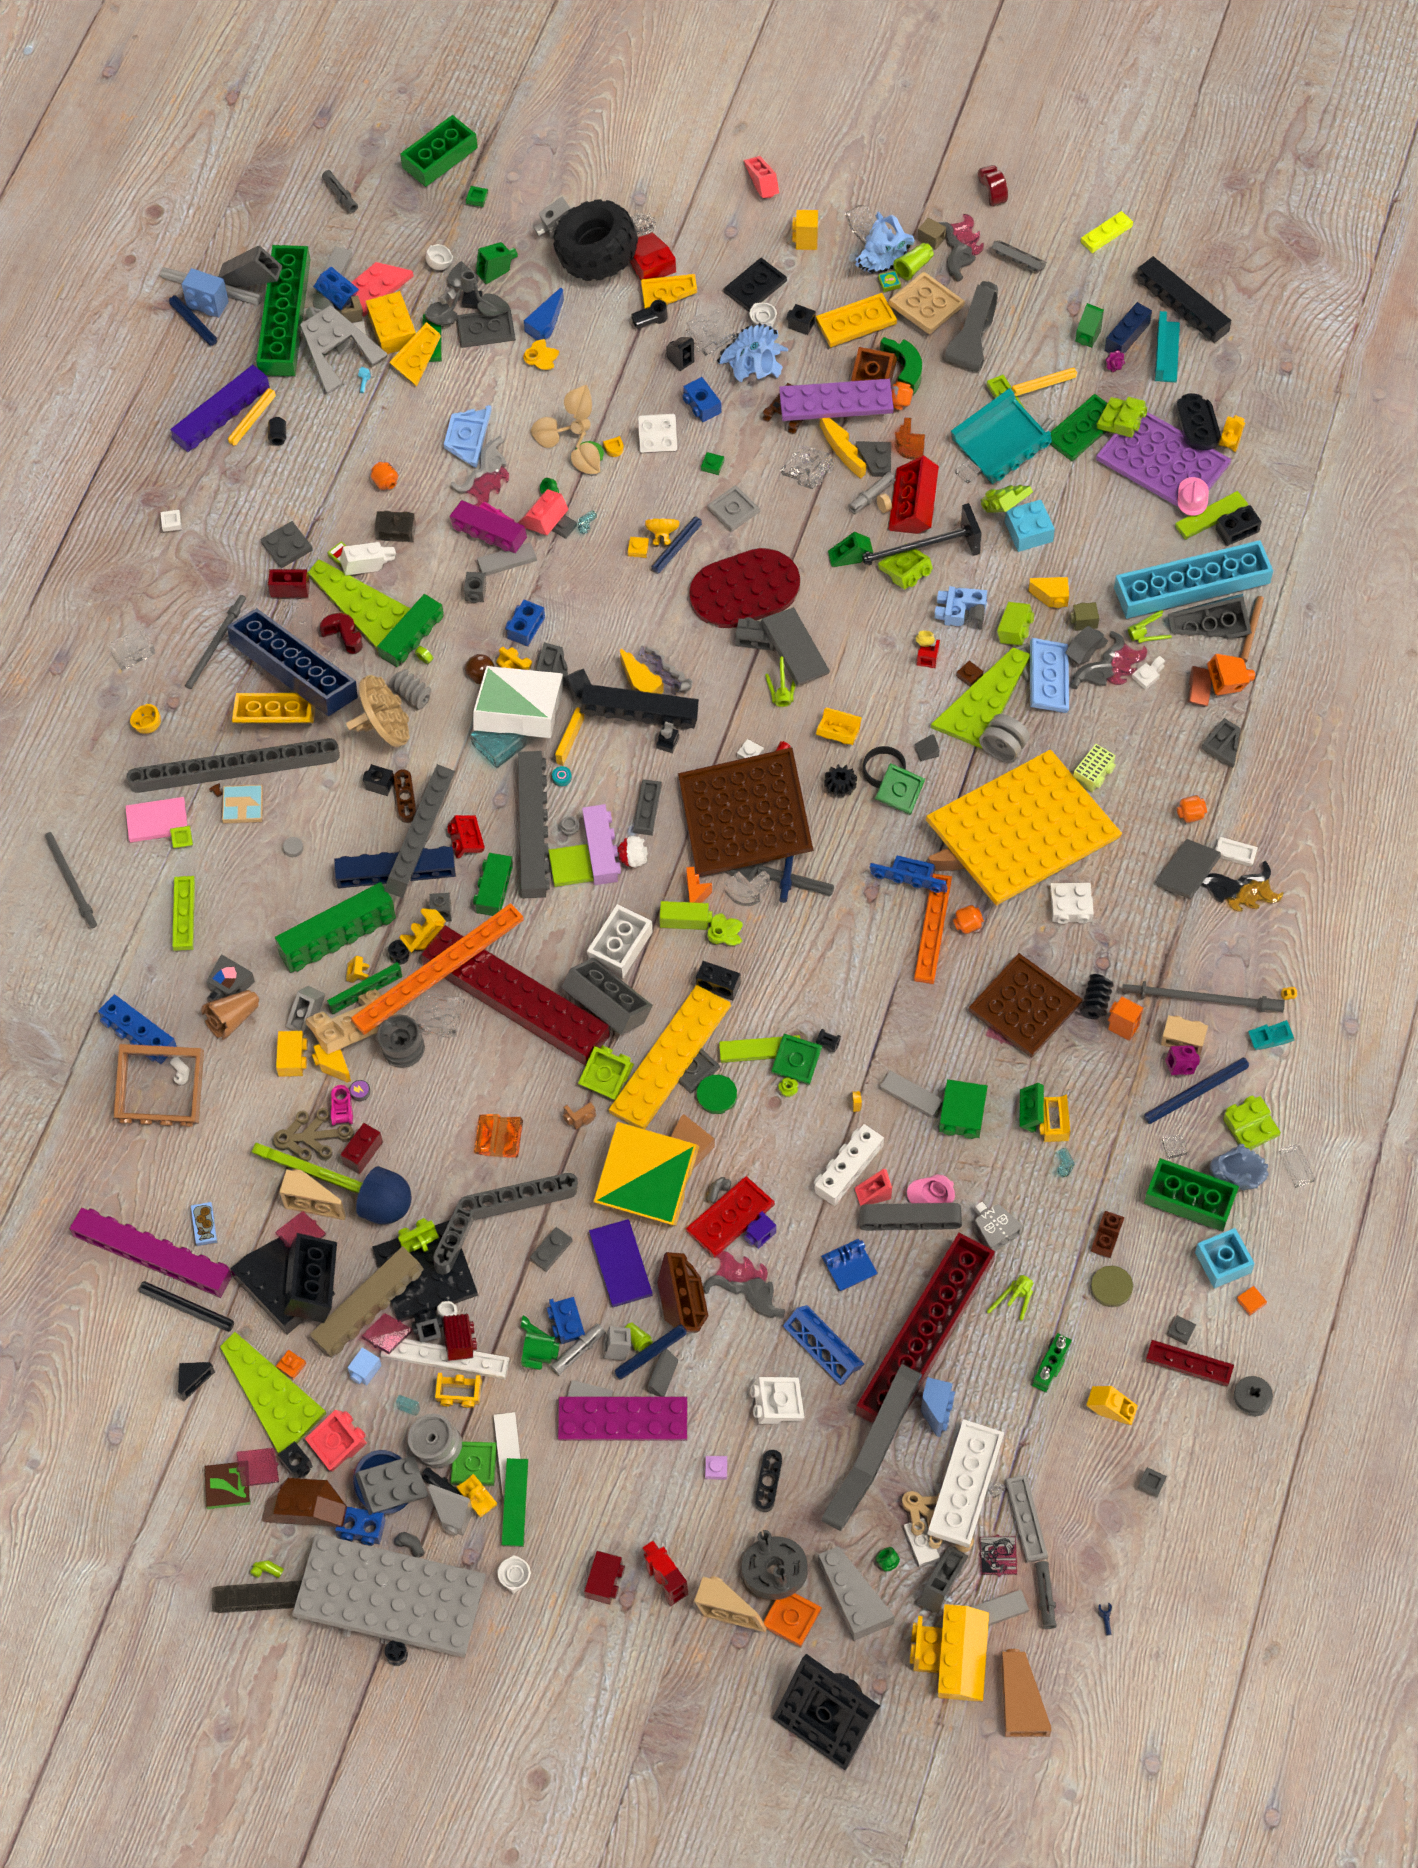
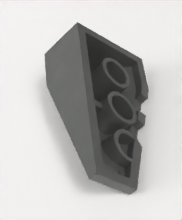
M1243 594L1168 614L1172 633L1228 638L1252 634Z

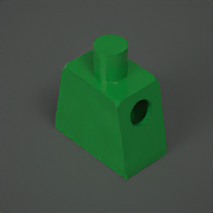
M501 242L479 248L476 274L485 284L506 274L510 270L511 260L518 257L516 249H508Z

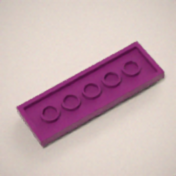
M559 1397L558 1440L687 1441L688 1397Z

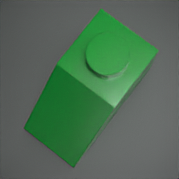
M1086 304L1076 331L1075 342L1093 347L1101 333L1104 309Z
M854 531L828 550L831 566L839 567L861 563L863 561L862 554H865L866 551L872 554L873 549L869 537Z

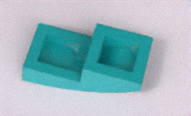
M1287 1020L1269 1027L1266 1024L1248 1031L1255 1050L1276 1047L1295 1041Z

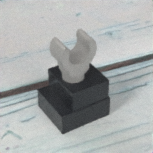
M665 722V726L663 725L658 736L656 749L673 754L680 737L679 730L673 729L672 723Z

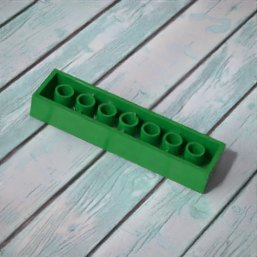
M272 245L271 256L282 265L278 281L267 283L256 363L257 368L265 375L296 376L301 338L300 324L303 323L311 261L308 246Z

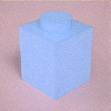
M361 1348L348 1366L350 1378L357 1384L362 1382L367 1386L382 1366L380 1358Z

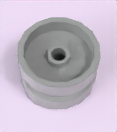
M997 714L992 718L988 728L980 736L979 742L982 748L993 758L1011 763L1018 758L1021 749L1029 741L1030 734L1027 728L1015 718L1004 714Z
M433 1413L418 1418L412 1424L408 1433V1444L411 1451L427 1466L442 1468L453 1463L459 1456L462 1449V1437L460 1432L444 1416Z

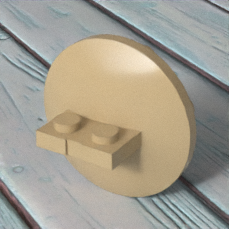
M368 675L362 678L359 683V692L365 713L347 722L348 729L357 730V732L363 730L368 732L374 729L390 745L394 747L405 745L410 739L407 724L409 717L400 706L402 704L400 697L392 693L382 677Z

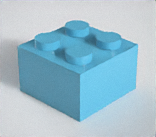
M1042 500L1013 507L1005 513V525L1018 552L1053 542L1055 528Z
M1236 1228L1198 1243L1195 1254L1214 1289L1252 1273L1255 1263Z

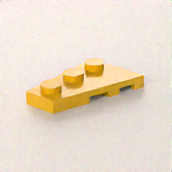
M695 274L641 280L645 308L650 307L651 303L655 300H663L667 305L697 293Z
M426 322L390 361V364L416 387L441 337L440 333Z

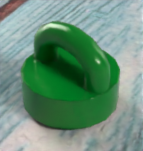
M544 478L540 484L541 494L547 489L559 493L554 479Z
M887 1547L877 1554L876 1562L883 1571L888 1572L898 1566L900 1558L894 1548Z

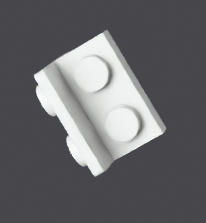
M674 413L638 416L640 452L677 450L676 417Z

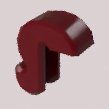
M995 165L979 168L978 178L980 183L988 188L990 205L993 206L1007 202L1008 188L1004 174L997 170Z
M333 613L323 618L320 623L322 637L340 632L348 653L357 654L362 650L361 634L359 631L356 632L354 619L350 615Z

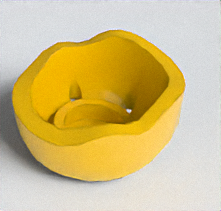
M152 704L138 707L130 717L131 726L142 734L154 732L161 723V715L157 707Z

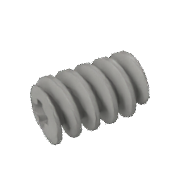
M407 669L396 673L391 678L389 686L396 692H399L407 701H410L412 705H415L417 709H422L430 699L431 688H425L426 684L424 682L420 683L419 678L414 679V674H409Z

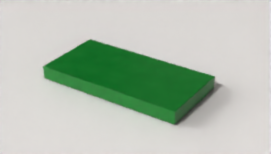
M1092 395L1050 432L1052 439L1050 445L1073 462L1107 432L1097 429V423L1108 403L1098 395Z

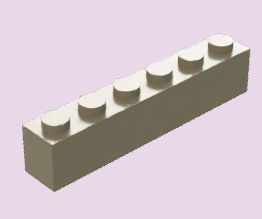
M402 1246L328 1316L325 1323H321L310 1335L330 1357L340 1353L344 1345L349 1340L356 1338L360 1330L365 1325L370 1324L381 1310L386 1309L395 1296L402 1294L411 1281L419 1278L424 1270L423 1267Z

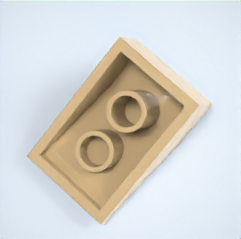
M298 1169L293 1171L286 1170L280 1189L285 1209L345 1220L346 1215L343 1204L338 1197L303 1171Z
M715 1576L702 1578L694 1602L704 1617L766 1632L767 1628L758 1613L728 1587L722 1579Z

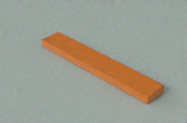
M934 873L932 878L946 881L948 889L946 893L929 891L914 977L916 982L934 984L952 881V876Z

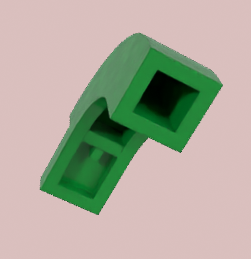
M883 337L880 342V351L896 355L897 361L904 367V370L898 377V381L910 384L914 396L922 379V359L918 350L905 339L899 344L895 340Z

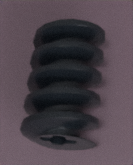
M1091 974L1080 1012L1088 1019H1098L1100 1016L1107 1014L1104 1009H1107L1109 1006L1106 1002L1110 1001V996L1108 995L1112 993L1110 988L1114 986V983L1103 975Z

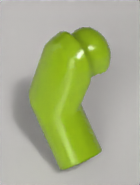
M269 1560L255 1562L250 1573L252 1576L259 1578L262 1572H268L279 1578L284 1568Z

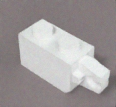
M379 542L345 546L342 550L340 562L345 575L375 572L382 569L383 564L387 563V561L394 560L396 552L394 547H381Z

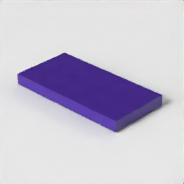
M629 1219L589 1230L612 1308L653 1296Z

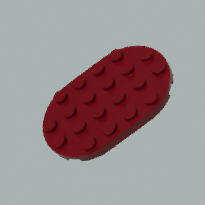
M752 549L702 568L691 582L689 591L690 604L695 614L708 624L709 622L718 625V628H736L739 618L749 617L757 621L784 611L792 605L800 590V574L796 564L787 555L773 549Z

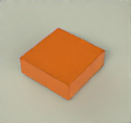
M1252 1286L1237 1297V1301L1249 1315H1252L1267 1304V1301L1255 1286Z

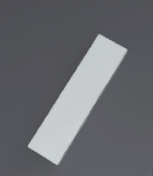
M515 1412L494 1415L503 1499L505 1496L507 1458L520 1459Z

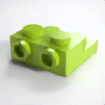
M1111 397L1097 423V429L1132 438L1135 431H1138L1140 428L1142 417L1145 418L1148 407H1146L1145 401L1132 397H1127L1126 401Z
M1009 485L999 490L991 489L985 493V497L980 499L981 506L987 513L1007 512L1032 494L1033 490L1030 486Z
M917 549L886 557L878 563L879 569L891 576L893 583L904 590L909 586H915L917 580L921 577L929 576L933 569L930 557Z
M603 1045L601 1048L594 1047L578 1084L616 1100L624 1082H627L634 1064L630 1062L631 1058L621 1053L619 1057L613 1055V1050Z
M1253 1095L1249 1096L1243 1101L1244 1104L1240 1106L1233 1104L1226 1109L1223 1120L1238 1144H1244V1147L1252 1150L1280 1136L1281 1132L1271 1118V1111L1261 1096L1256 1098Z

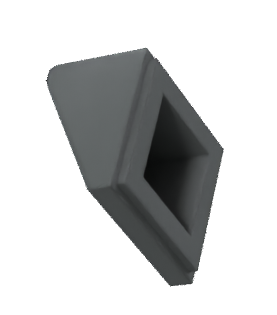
M934 734L915 743L920 761L939 757L940 749Z

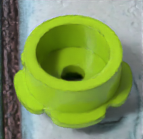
M786 1077L779 1083L778 1089L783 1096L792 1097L798 1091V1082L795 1079Z

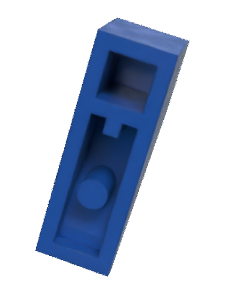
M561 287L524 320L525 332L535 340L548 339L552 335L564 302V293Z

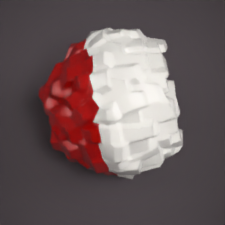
M636 836L625 838L617 847L619 860L625 865L634 868L645 864L648 855L647 847L643 846L645 840Z

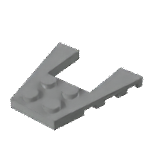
M331 305L300 324L327 395L342 386V382L323 357V354L352 337L372 366L385 359L388 355Z

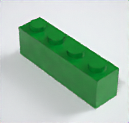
M423 594L377 646L379 657L395 667H398L401 662L404 663L409 653L413 649L415 650L419 646L420 641L430 634L433 626L443 619L442 604Z

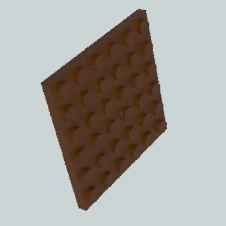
M792 747L678 773L696 873L699 874V877L814 851Z

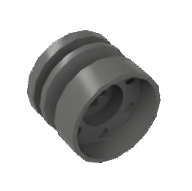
M401 1014L393 1015L379 1026L377 1038L388 1063L395 1067L405 1068L419 1062L424 1054L425 1044L419 1026L413 1018Z

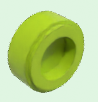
M422 646L415 650L416 656L426 664H429L434 659L432 654Z

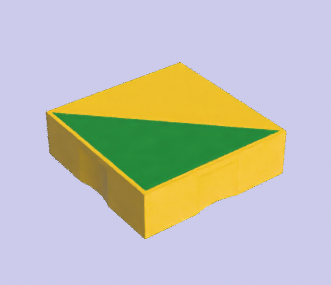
M617 1122L594 1202L676 1226L685 1198L686 1184L692 1174L700 1146Z

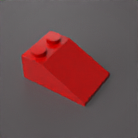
M653 232L638 238L635 255L629 262L640 280L661 278L676 273V258L668 245Z

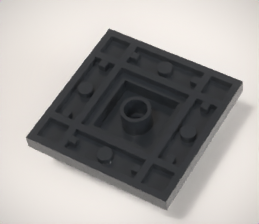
M805 1654L772 1719L846 1771L873 1722L880 1705L864 1695L858 1683L850 1679L849 1676L842 1673H833L811 1656Z

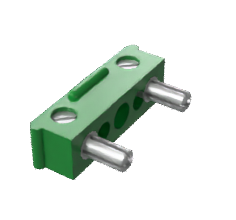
M1057 1333L1049 1351L1039 1366V1370L1033 1380V1387L1047 1393L1054 1377L1058 1376L1065 1362L1064 1358L1072 1344L1071 1339Z

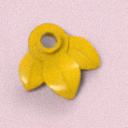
M541 339L532 343L531 348L525 351L523 358L525 363L529 365H535L542 370H549L554 368L553 361L558 357L559 350L546 347L545 339Z

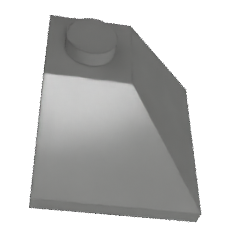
M429 1484L430 1497L443 1529L450 1535L456 1536L459 1534L463 1536L473 1514L470 1499Z

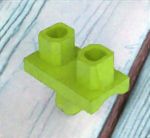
M425 1218L417 1221V1228L411 1231L408 1228L399 1230L398 1239L401 1247L403 1246L409 1253L419 1248L423 1252L428 1251L427 1244L439 1238L432 1220L428 1222Z

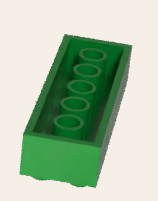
M382 882L275 936L279 955L289 972L300 971L306 965L321 960L323 956L338 951L348 943H354L359 937L371 934L382 925H388L396 919L393 900L389 893L384 891L385 887Z

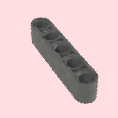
M958 1203L865 1204L859 1207L860 1229L866 1231L943 1230L962 1227L961 1205Z

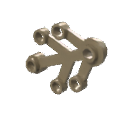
M321 1108L317 1111V1117L302 1133H296L301 1125L309 1121L308 1113L302 1110L296 1114V1120L287 1130L282 1129L275 1133L273 1141L277 1148L283 1150L289 1148L301 1160L308 1162L312 1158L311 1150L301 1148L295 1143L304 1142L317 1151L321 1158L327 1160L333 1154L331 1147L328 1145L323 1146L316 1140L339 1138L342 1142H350L354 1136V1131L348 1124H343L338 1129L316 1131L323 1122L328 1121L330 1118L329 1111ZM322 1113L327 1114L325 1117H320ZM305 1115L306 1118L304 1120H300V1116ZM342 1130H349L346 1134L342 1133ZM281 1137H287V1139L284 1141L280 1140ZM325 1150L330 1151L327 1155L322 1154ZM303 1153H309L307 1157H302Z

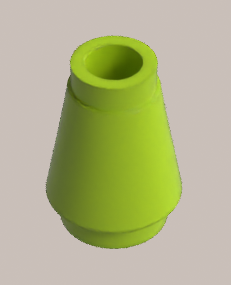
M633 1322L624 1327L630 1328L631 1344L635 1351L641 1352L653 1343L652 1337Z

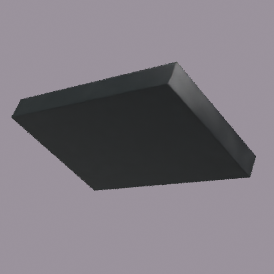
M761 257L724 287L723 292L750 312L755 303L764 301L787 281V277Z

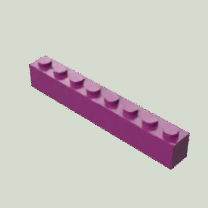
M81 1207L69 1228L75 1238L219 1298L222 1297L232 1278L229 1267L224 1263H214L205 1255L200 1254L197 1256L192 1254L185 1247L178 1248L166 1239H162V1241L156 1239L153 1234L147 1231L143 1233L137 1231L134 1226L120 1224L111 1216L103 1217L99 1212L91 1208L87 1210Z

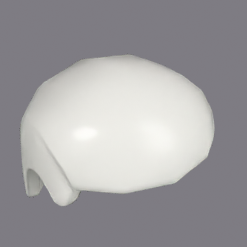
M440 244L430 245L426 251V261L432 269L438 271L445 270L451 265L453 255H451L450 250L446 246Z

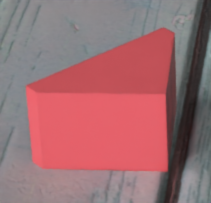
M882 1169L855 1187L860 1206L891 1200L892 1186L886 1169Z

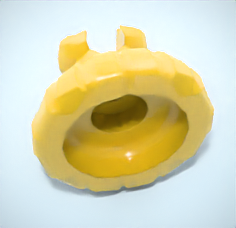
M653 518L645 521L646 528L655 534V539H653L654 545H659L661 537H664L665 545H670L671 539H669V534L675 531L680 524L676 519Z

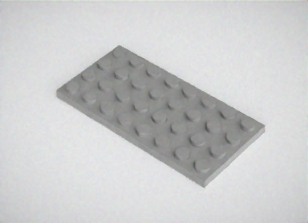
M316 1533L293 1616L465 1658L486 1574Z

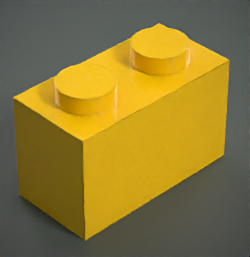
M278 1031L276 1069L279 1077L303 1076V1069H307V1057H304V1050H308V1039L304 1038L303 1031Z

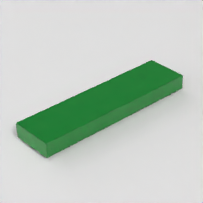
M396 962L328 999L327 1003L332 1015L359 1001L358 996L374 989L378 991L402 978L400 965Z
M507 1458L502 1546L524 1547L528 1459Z

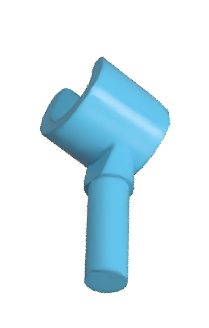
M361 367L358 376L362 378L360 392L364 393L366 382L371 378V373L369 369Z

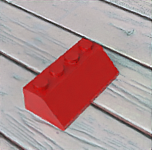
M924 455L896 469V481L889 521L890 531L918 534L931 528L939 466Z

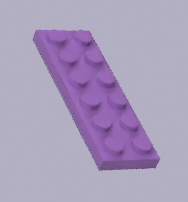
M890 379L779 386L782 421L891 414L894 410Z

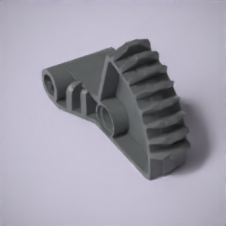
M982 281L980 285H977L964 327L948 344L944 358L945 361L980 372L984 362V347H982V342L984 341L982 336L993 322L998 299L997 285L989 281Z

